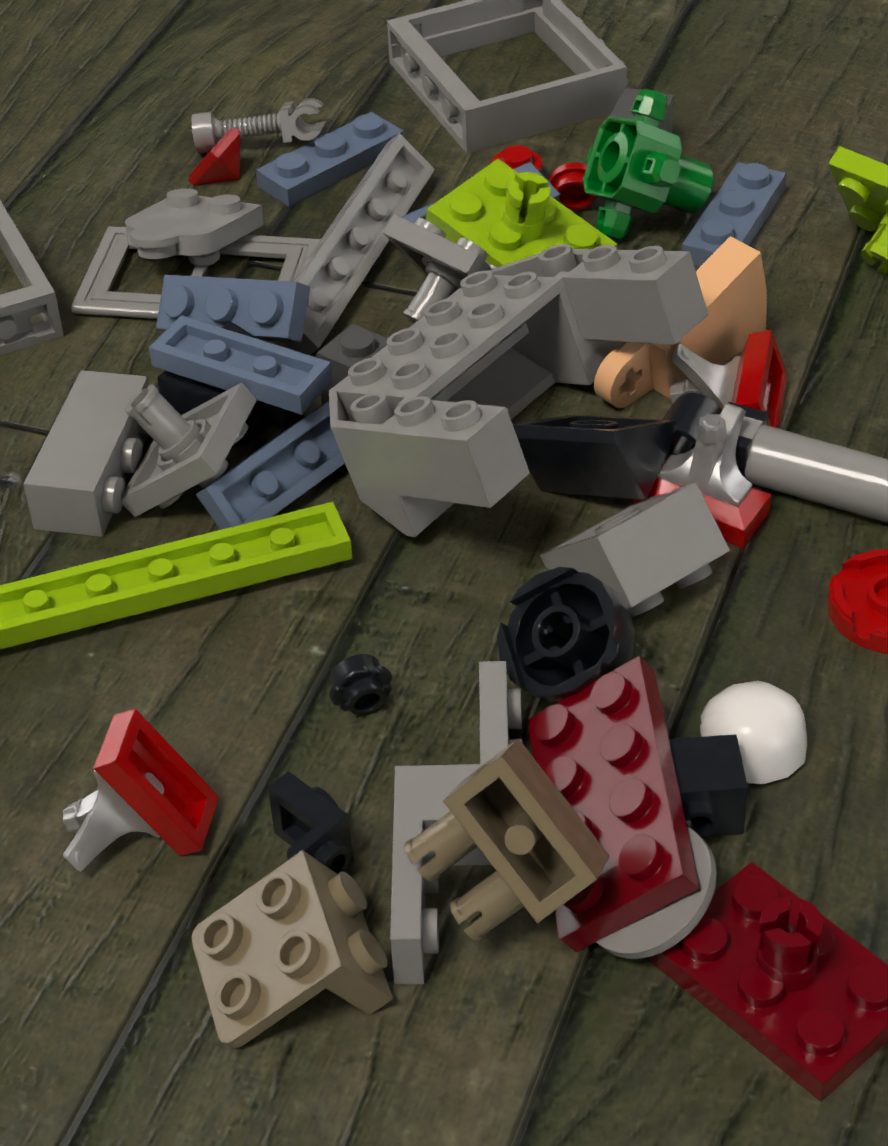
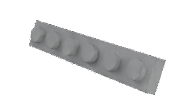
M400 133L385 145L293 279L295 282L310 286L302 342H290L301 353L311 355L320 348L388 243L389 239L382 232L394 214L401 218L406 215L435 170Z

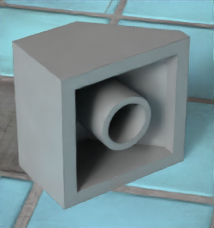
M695 482L648 498L647 500L636 502L541 554L540 557L545 567L549 570L557 567H569L578 572L589 573L601 580L621 596L632 617L661 604L664 598L660 591L673 583H676L678 589H682L712 574L713 571L709 563L730 550Z

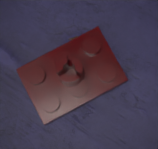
M753 862L749 863L713 893L712 900L704 916L685 938L671 948L650 956V962L820 1102L888 1042V964L824 917L812 903L799 898Z

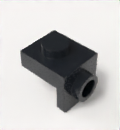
M288 771L268 787L274 833L291 845L287 851V860L303 850L336 874L342 871L345 872L348 865L353 861L349 815L338 807L334 799L320 787L311 788Z

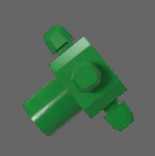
M642 89L637 94L630 111L634 114L633 118L609 116L599 127L594 145L589 148L585 160L587 167L583 176L585 193L606 200L605 206L599 208L596 221L597 229L606 236L621 240L627 234L633 217L630 216L632 209L655 213L664 204L687 213H695L702 208L710 195L713 185V171L710 165L681 154L680 137L658 128L659 123L664 122L667 112L668 100L665 94L650 89Z

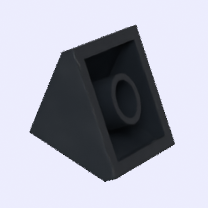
M567 415L513 424L529 472L541 491L647 500L677 434V420Z

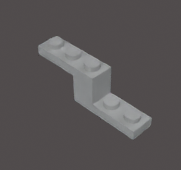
M506 661L479 662L480 764L395 766L390 930L394 985L424 984L425 954H438L439 952L438 908H425V894H439V879L435 882L427 881L417 871L435 852L427 853L412 864L405 853L404 845L408 840L417 837L450 812L443 800L461 781L517 740L508 739V729H522L521 688L507 689ZM477 847L453 866L492 864Z

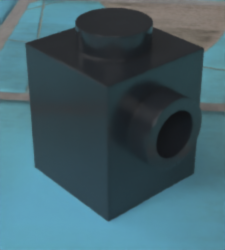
M737 735L669 739L686 826L695 831L702 839L710 836L744 834L748 786Z

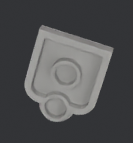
M189 188L168 192L166 199L130 216L125 221L128 244L137 248L138 255L146 259H164L175 255L199 256L210 254L264 225L262 205L241 202L240 197L236 195H219L212 198L198 196L197 190Z

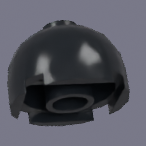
M557 567L538 573L517 589L510 600V603L516 607L510 615L508 626L500 623L497 635L500 661H506V671L510 680L535 697L554 703L568 696L580 693L603 675L632 660L635 648L633 618L621 596L613 588L593 575L578 572L569 567Z

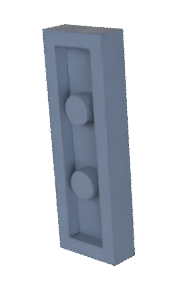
M373 112L358 116L354 121L330 133L320 135L314 141L290 153L282 154L276 160L256 169L257 185L260 189L290 207L372 165L385 145L399 133L404 137V131Z
M737 162L682 244V251H690L693 264L701 267L730 236L750 246L783 195L786 188L787 173L768 169L766 166L758 163L745 164Z
M164 275L156 329L166 331L182 315L217 327H222L230 321L260 340L301 343L310 286L295 281Z
M182 315L149 347L153 367L224 390H228L242 382L258 401L301 415L333 381L331 362Z
M329 401L196 494L220 530L274 516L345 464L330 427Z

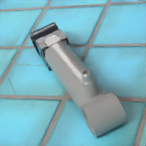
M687 393L680 395L673 402L662 419L677 420V434L666 457L686 453L695 447L700 417L706 414L720 415L722 412V408L714 400L702 394ZM728 402L746 411L740 428L735 455L740 473L749 482L757 486L888 523L887 458L768 426V412Z

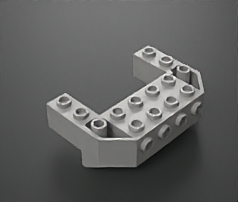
M559 244L533 256L491 270L479 271L465 277L457 291L448 298L429 305L424 310L425 316L411 327L392 334L387 339V345L371 358L364 359L351 366L348 370V376L329 390L330 427L359 499L403 534L411 537H416L454 503L491 508L530 474L511 421L515 416L554 383L591 385L595 380L597 370L602 361L617 347L624 346L627 342L675 345L708 316L690 251H664L661 246H649L639 250H617L614 245H603L593 249H572L569 244Z

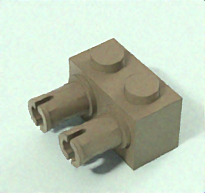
M519 739L515 740L461 781L443 800L450 812L417 837L408 840L404 845L405 853L412 864L427 853L435 852L417 870L430 882H435L441 877L442 873L477 847L496 869L494 873L462 897L454 899L450 904L451 912L458 924L475 912L480 911L478 915L472 918L471 924L464 929L465 933L477 942L484 939L487 933L523 907L527 909L537 923L596 881L610 858L606 850Z

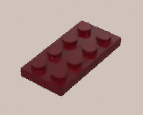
M637 656L603 675L580 693L568 696L528 719L533 758L610 856L596 881L555 910L558 935L562 942L575 952H578L699 889L655 670L640 656Z

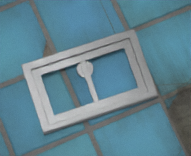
M108 226L72 303L71 311L73 314L158 318L160 294L110 291L128 250L137 249L128 244L126 227ZM245 235L216 252L206 255L188 256L189 262L196 265L191 276L204 277L208 266L216 263L220 258V254L286 258L278 281H293L321 239Z

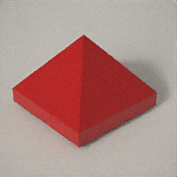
M235 127L233 130L230 128L189 175L188 181L193 186L240 180L241 132Z

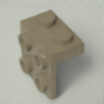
M302 850L195 927L191 937L192 945L217 1035L221 1042L232 1048L242 1047L326 988L368 1015H371L393 1000L383 971L388 965L386 954L375 936L369 932L362 912L367 908L365 895L357 882L349 874L343 871L336 874Z

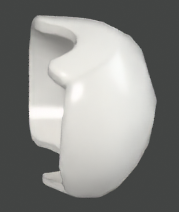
M762 681L739 683L725 688L706 704L701 714V737L736 734L747 783L766 784L787 778L805 763L807 731L804 713L796 699L786 691Z

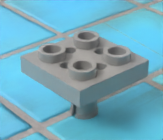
M394 214L382 232L426 277L412 302L402 313L413 324L425 316L424 310L429 305L446 299L457 291L465 277L479 271L497 268L485 262L488 253L477 244L463 237H460L457 243H454L445 238L446 234L439 227L420 217L417 218L415 223H412Z
M241 382L189 412L180 415L159 393L155 385L151 384L147 389H142L130 400L125 408V412L132 416L154 440L125 488V492L121 497L122 505L136 517L157 505L161 509L169 507L181 497L184 491L197 484L204 488L215 482L228 467V462L225 458L231 447L246 433L248 425L245 421L257 398Z

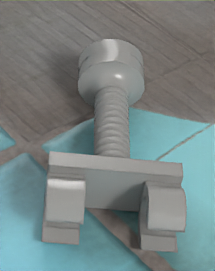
M314 98L303 100L297 107H295L294 101L285 102L277 115L274 113L267 116L248 117V119L244 117L243 120L242 118H238V120L233 119V121L229 119L223 122L216 119L213 112L192 114V133L196 151L198 154L209 153L230 128L233 130L234 127L241 132V138L245 136L254 137V134L255 136H259V134L262 136L264 133L269 135V133L274 134L275 132L277 134L280 132L282 133L283 143L293 142L295 137L304 141L312 140L320 134L326 121L308 124L303 120L302 114H318L320 112L318 107H323L324 104Z

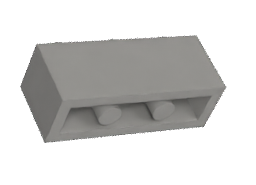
M80 371L23 483L33 529L103 537L113 513L118 514L123 507L121 497L125 492V487L131 474L135 473L142 461L143 447L148 436H150L132 416L125 412V408L130 400L142 389H147L149 386L147 376Z

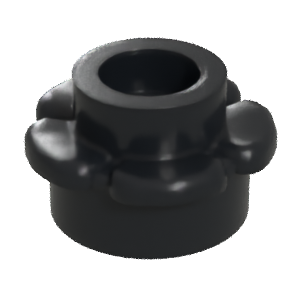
M359 654L346 658L338 663L330 674V683L332 685L329 693L330 700L334 705L340 706L341 710H349L355 715L372 713L385 703L386 697L390 694L392 690L390 683L392 681V674L388 668L381 666L379 660L372 655Z

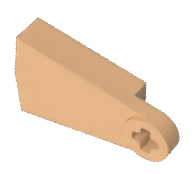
M730 236L696 271L708 316L675 345L627 342L624 346L617 347L611 351L597 370L594 380L596 395L617 408L629 406L653 389L671 399L670 386L672 383L689 379L672 361L673 352L680 343L701 358L716 365H722L742 352L749 334L766 331L767 287L761 252Z

